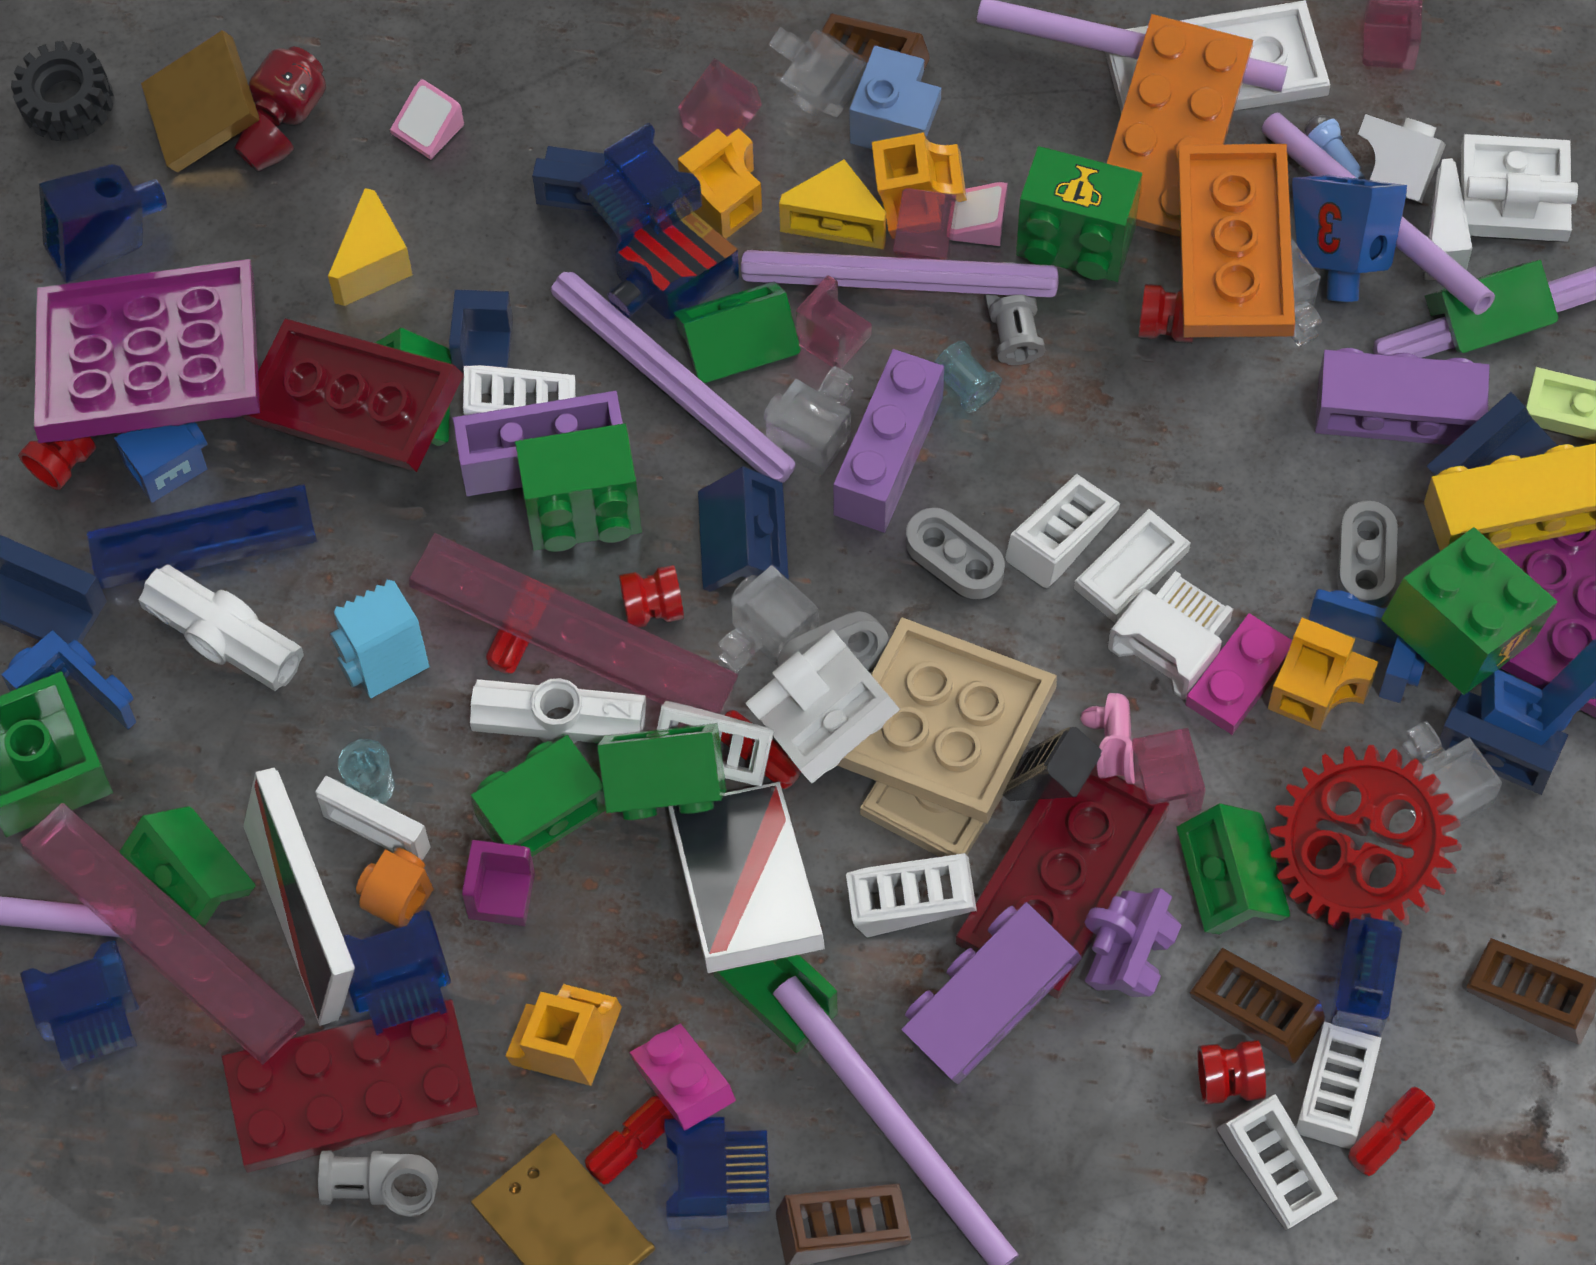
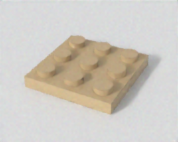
M902 617L871 674L900 710L888 719L880 730L869 735L844 756L837 766L988 824L1057 687V675Z

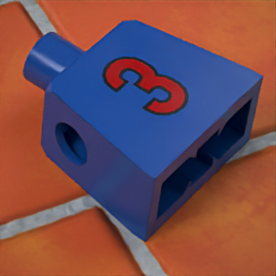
M1334 175L1294 177L1292 189L1297 257L1302 266L1328 269L1327 300L1341 302L1359 301L1360 273L1385 271L1393 263L1407 194V185Z

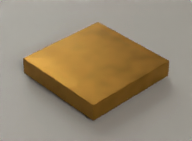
M223 30L141 83L166 166L177 173L260 120L234 39Z

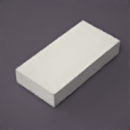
M1148 509L1075 580L1074 589L1116 623L1143 589L1150 590L1189 552L1190 542L1153 511Z
M328 776L324 777L315 791L323 817L392 852L397 847L402 848L423 860L431 848L424 825Z

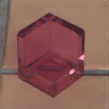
M1367 0L1364 12L1362 63L1365 66L1400 69L1415 68L1421 43L1422 0Z
M714 58L680 103L678 110L683 127L704 139L716 129H719L725 136H729L738 128L743 131L760 109L762 103L756 85Z
M911 188L904 189L893 248L895 257L950 260L958 210L957 196Z
M829 275L825 277L796 310V332L800 346L838 372L872 335V324L838 302V281Z
M1183 728L1132 739L1135 782L1142 781L1147 801L1150 804H1158L1185 798L1189 812L1200 811L1206 789L1189 729Z

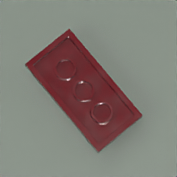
M285 318L258 371L260 413L242 415V417L253 424L417 472L464 374L455 365Z
M1097 765L1093 768L1077 797L1039 799L976 903L977 911L969 914L958 932L956 945L965 950L972 948L977 953L992 937L988 932V928L994 920L1008 907L1013 906L1018 911L1027 902L1083 958L1096 936L1084 923L1090 909H1108L1113 897L1120 895L1167 815L1170 803L1134 784H1127L1126 780L1116 775L1099 778ZM1080 961L1048 993L1049 995L1059 999Z
M449 999L431 1004V1012L428 1005L422 1006L424 1014H421L420 1008L416 1007L414 1008L415 1017H413L411 1009L405 1010L407 1019H404L402 1011L396 1012L399 1022H396L394 1013L388 1014L391 1023L389 1025L384 1015L222 1055L243 1165L246 1172L249 1173L317 1156L322 1151L333 1152L479 1115L453 1000Z

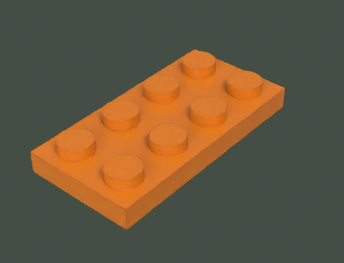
M1151 14L1107 160V164L1142 172L1136 226L1180 237L1179 145H1224L1251 56L1254 40Z
M1287 144L1179 145L1178 173L1183 336H1294L1295 309Z

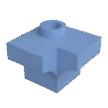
M874 45L849 109L851 144L872 149V142L922 132H924L927 138L941 101V87L921 82L924 73V59Z

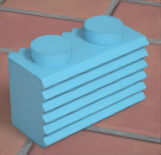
M386 580L385 586L376 585L374 592L366 590L364 597L356 595L355 601H346L344 608L336 606L334 616L338 629L331 632L330 637L340 655L337 657L340 668L352 687L361 683L368 696L373 698L430 667L419 621L395 581Z

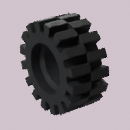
M56 41L54 51L49 52L46 44L37 47L41 54L37 58L29 52L23 58L27 68L17 65L14 71L17 80H11L14 101L29 128L33 127L35 133L41 137H44L48 132L51 140L61 141L62 133L66 132L69 140L72 141L79 139L77 130L82 128L87 136L95 132L92 125L94 120L101 125L105 123L107 116L104 110L112 111L113 101L110 96H114L103 66L100 60H97L92 50L87 48L84 52L81 44L72 42L70 50H68L64 41ZM68 80L81 83L79 91L66 101L49 103L44 100L45 92L56 83Z

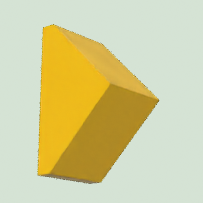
M845 159L781 194L779 202L780 232L884 249L886 242V211Z
M367 188L363 191L328 274L334 303L343 306L413 275L408 250L375 190Z

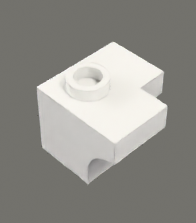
M1365 114L1358 135L1367 139L1375 152V166L1370 180L1407 185L1406 198L1422 203L1446 145L1442 140L1434 138L1436 127L1410 118H1406L1402 127Z

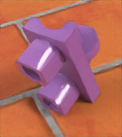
M1153 888V891L1147 894L1130 890L1122 891L1120 897H1113L1108 909H1090L1084 923L1097 937L1092 947V950L1096 952V956L1085 980L1088 985L1097 991L1119 990L1131 997H1148L1154 994L1161 975L1156 967L1146 961L1150 950H1167L1175 943L1182 926L1167 911L1172 896L1161 888Z

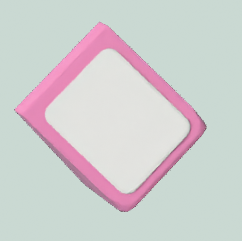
M421 79L413 88L393 123L390 132L431 160L464 126L461 105L438 88Z
M997 182L965 189L967 201L952 203L947 240L1000 246L1008 183Z

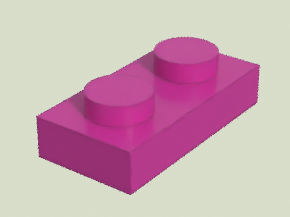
M1249 613L1189 692L1185 705L1233 735L1280 672L1292 640Z
M681 1023L666 1032L657 1034L650 1041L630 1052L637 1070L684 1131L736 1101L727 1080Z

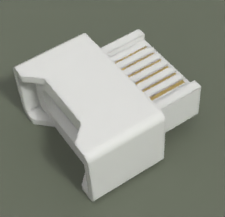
M1175 571L1156 595L1147 589H1143L1111 628L1108 649L1118 657L1135 655L1169 677L1172 681L1174 694L1186 700L1189 692L1219 654L1222 640L1218 636L1231 621L1233 608L1228 605L1224 606L1183 579L1181 574Z

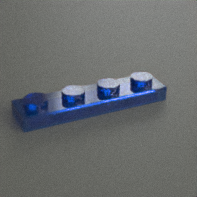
M305 484L87 532L94 575L97 576L102 589L147 580L156 568L161 569L167 564L183 572L317 542Z

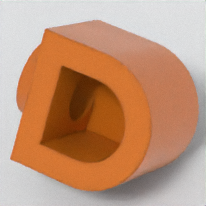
M397 847L393 853L385 849L376 864L370 863L358 880L356 893L360 895V908L401 930L409 927L434 890L424 869L425 863L405 849Z

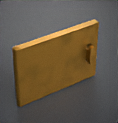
M555 1133L471 1201L472 1206L523 1265H638L655 1251L654 1244L647 1241Z

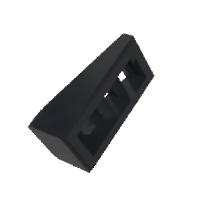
M1077 727L1065 728L1028 750L1008 782L1003 796L1009 801L1077 797L1101 757L1102 750Z

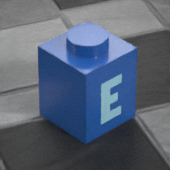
M195 422L179 426L169 425L133 430L122 433L114 438L124 465L151 503L208 470L201 450L208 444Z

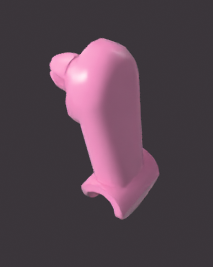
M1109 693L1105 707L1091 706L1085 709L1081 714L1080 720L1088 728L1104 729L1105 738L1099 746L1102 753L1097 762L1099 778L1122 775L1125 776L1127 784H1134L1135 775L1129 700L1123 694Z

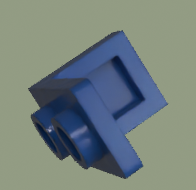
M1322 589L1316 590L1308 620L1344 634L1393 648L1379 697L1401 703L1406 684L1418 687L1426 660L1381 620L1387 608H1380L1361 602L1356 596L1345 591L1334 590L1328 592Z
M53 630L32 648H25L16 654L9 663L8 669L1 674L11 692L62 671L65 678L70 675L127 730L136 723L129 705L134 698L124 684L114 675L104 679L93 669L96 665L94 658L77 640L74 639L67 644Z
M1596 639L1590 642L1542 690L1499 669L1481 682V720L1542 746L1556 732L1563 731L1570 723L1573 715L1590 699H1596Z

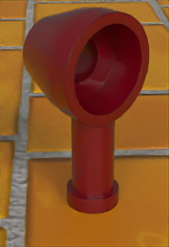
M258 112L260 120L242 131L234 148L241 158L257 172L282 161L295 150L288 138L260 112Z

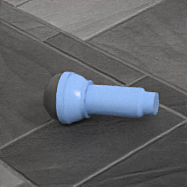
M1319 115L1311 119L1305 127V135L1356 178L1364 179L1365 176L1360 171L1361 166L1341 141L1342 136L1339 123L1328 115Z

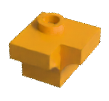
M739 128L729 136H725L719 129H716L678 158L681 202L725 239L762 212L761 182L751 174L754 170L753 141Z
M924 132L872 142L877 191L886 211L888 232L891 238L895 239L944 230L941 205L967 201L961 152L958 145L931 143L927 140Z
M1302 617L1293 636L1285 661L1273 685L1268 710L1320 731L1328 713L1335 706L1345 702L1364 704L1374 679L1378 661L1353 652L1355 638Z
M566 984L562 985L558 995L540 992L535 1005L526 1003L505 1057L513 1066L592 1086L622 1006L616 997Z

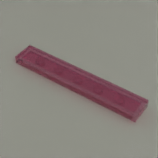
M434 533L409 578V587L636 693L645 695L647 698L662 705L665 701H670L721 714L738 679L739 674L436 533Z
M61 803L20 840L21 846L27 854L262 1065L305 1025L304 1017L64 803Z

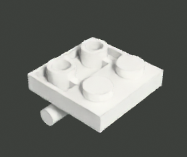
M1464 134L1461 144V193L1470 236L1568 242L1572 231L1571 204H1576L1578 195V184L1571 182L1570 140Z
M833 629L804 654L797 651L772 672L775 678L745 702L754 715L767 728L774 729V738L811 783H814L825 772L837 766L844 756L869 735L880 730L885 722L900 710Z

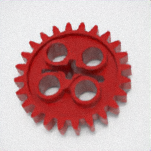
M1368 745L1363 760H1358L1351 747L1346 746L1343 753V763L1338 765L1325 753L1322 755L1324 772L1318 775L1306 766L1302 768L1303 775L1308 782L1304 789L1291 784L1286 786L1290 795L1295 799L1293 806L1276 805L1275 810L1287 820V824L1270 828V834L1275 839L1285 842V846L1271 852V857L1278 863L1290 864L1277 875L1278 879L1284 885L1299 882L1292 890L1290 897L1297 904L1312 898L1307 913L1315 920L1329 909L1328 924L1333 929L1338 930L1343 925L1345 919L1350 917L1352 930L1356 934L1363 933L1367 919H1372L1376 928L1381 933H1385L1388 925V916L1393 914L1406 926L1409 924L1407 907L1414 904L1425 913L1430 910L1423 896L1427 890L1440 895L1445 894L1446 890L1436 879L1438 873L1456 874V867L1444 856L1445 853L1460 851L1462 845L1457 839L1446 836V833L1455 830L1461 824L1455 815L1441 814L1454 802L1448 793L1433 795L1441 784L1434 773L1419 780L1423 765L1416 758L1411 760L1402 769V755L1397 749L1393 748L1383 762L1381 761L1379 751L1374 745ZM1351 791L1361 793V803L1356 811L1348 815L1336 814V802L1340 796ZM1404 809L1416 812V820L1411 829L1400 834L1390 831V820L1395 813ZM1325 820L1360 836H1366L1371 830L1382 843L1399 848L1412 849L1414 855L1411 858H1404L1369 842H1365L1360 849L1348 835L1329 830H1320L1317 825L1320 821ZM1329 845L1340 846L1341 857L1336 865L1325 870L1316 867V856L1322 848ZM1383 863L1395 865L1396 874L1389 885L1382 888L1370 886V874L1376 866Z

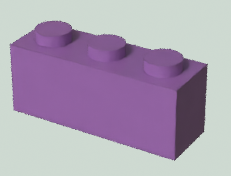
M1342 348L1337 351L1324 350L1318 376L1315 433L1451 445L1488 412L1489 364L1473 363L1465 358H1450L1447 360L1418 358L1410 353H1396L1393 355L1369 354L1354 348Z
M895 349L892 350L833 484L834 516L884 533L886 532L942 402L944 387L943 365Z
M617 391L453 417L466 496L523 487L515 441L623 424Z
M1027 902L1018 911L1013 906L1004 910L988 928V932L992 937L977 953L972 948L963 952L946 972L951 979L935 995L930 990L923 993L905 1013V1016L910 1021L901 1030L958 1085L1082 959L1078 951Z

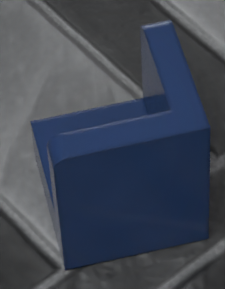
M455 290L449 349L452 364L462 373H464V366L509 367L513 326L509 291Z

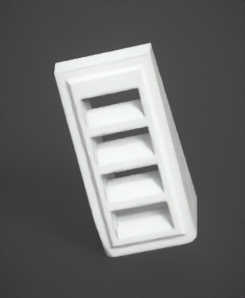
M1453 158L1442 159L1433 189L1427 237L1467 270L1472 252V243L1456 162H1453ZM1423 270L1425 280H1435Z
M464 366V415L525 406L526 393L536 392V404L548 402V392H558V400L576 397L575 375L494 366ZM504 393H514V406L504 405ZM482 394H492V403L482 402Z
M1076 474L1011 533L1005 556L1006 561L1042 587L1048 588L1067 570L1116 514L1120 503ZM1074 500L1093 514L1091 516L1086 515L1071 505L1070 502ZM1058 516L1065 519L1067 522L1075 526L1077 529H1074L1071 526H1069L1067 523L1059 519ZM1044 532H1047L1049 535H1051L1061 543L1058 544L1057 542L1046 536Z
M670 701L664 702L661 707L657 730L677 728L679 722L689 724V726L718 723L720 740L722 732L733 734L727 762L723 761L725 778L762 786L774 729ZM744 737L755 739L749 768L738 766Z
M965 853L873 866L846 873L853 924L867 938L977 911L969 857ZM950 874L953 898H943L940 876ZM926 880L929 902L921 903L918 882ZM895 887H903L905 905L897 906ZM875 892H879L881 909H875L873 896Z
M1324 1022L1296 1125L1300 1135L1351 1149L1358 1136L1382 1038ZM1331 1041L1365 1050L1363 1060L1330 1051ZM1326 1062L1360 1071L1359 1077L1355 1079L1324 1070ZM1321 1082L1355 1091L1354 1097L1352 1099L1321 1090ZM1316 1101L1350 1111L1349 1116L1344 1118L1314 1109Z
M1276 1094L1258 1102L1216 1128L1234 1158L1285 1230L1338 1199ZM1265 1122L1271 1131L1251 1142L1246 1132ZM1279 1142L1285 1151L1264 1163L1258 1153ZM1293 1162L1299 1171L1276 1184L1271 1174ZM1307 1182L1313 1192L1289 1206L1284 1195Z

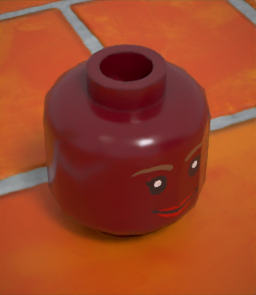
M295 46L289 47V49L279 48L269 52L248 84L257 111L268 118L275 126L280 125V123L289 125L303 123L326 90V82L322 75L324 70L321 63L306 50Z

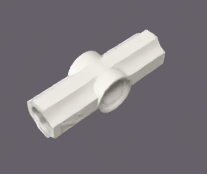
M168 564L161 569H155L146 580L143 592L138 599L142 609L183 633L187 642L201 655L220 665L225 664L227 661L274 691L282 686H286L297 673L299 663L304 656L301 646L260 622L252 609L238 597L224 590H218L215 594Z
M561 678L549 679L540 685L477 679L476 685L473 687L471 699L470 727L472 731L539 737L543 742L552 741L555 743L568 735L573 743L577 741L599 743L607 735L644 731L646 696L578 689L570 681ZM558 707L571 710L562 719H552L546 716L550 710Z

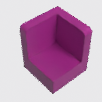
M472 840L462 890L468 919L518 926L526 925L535 877L530 848Z

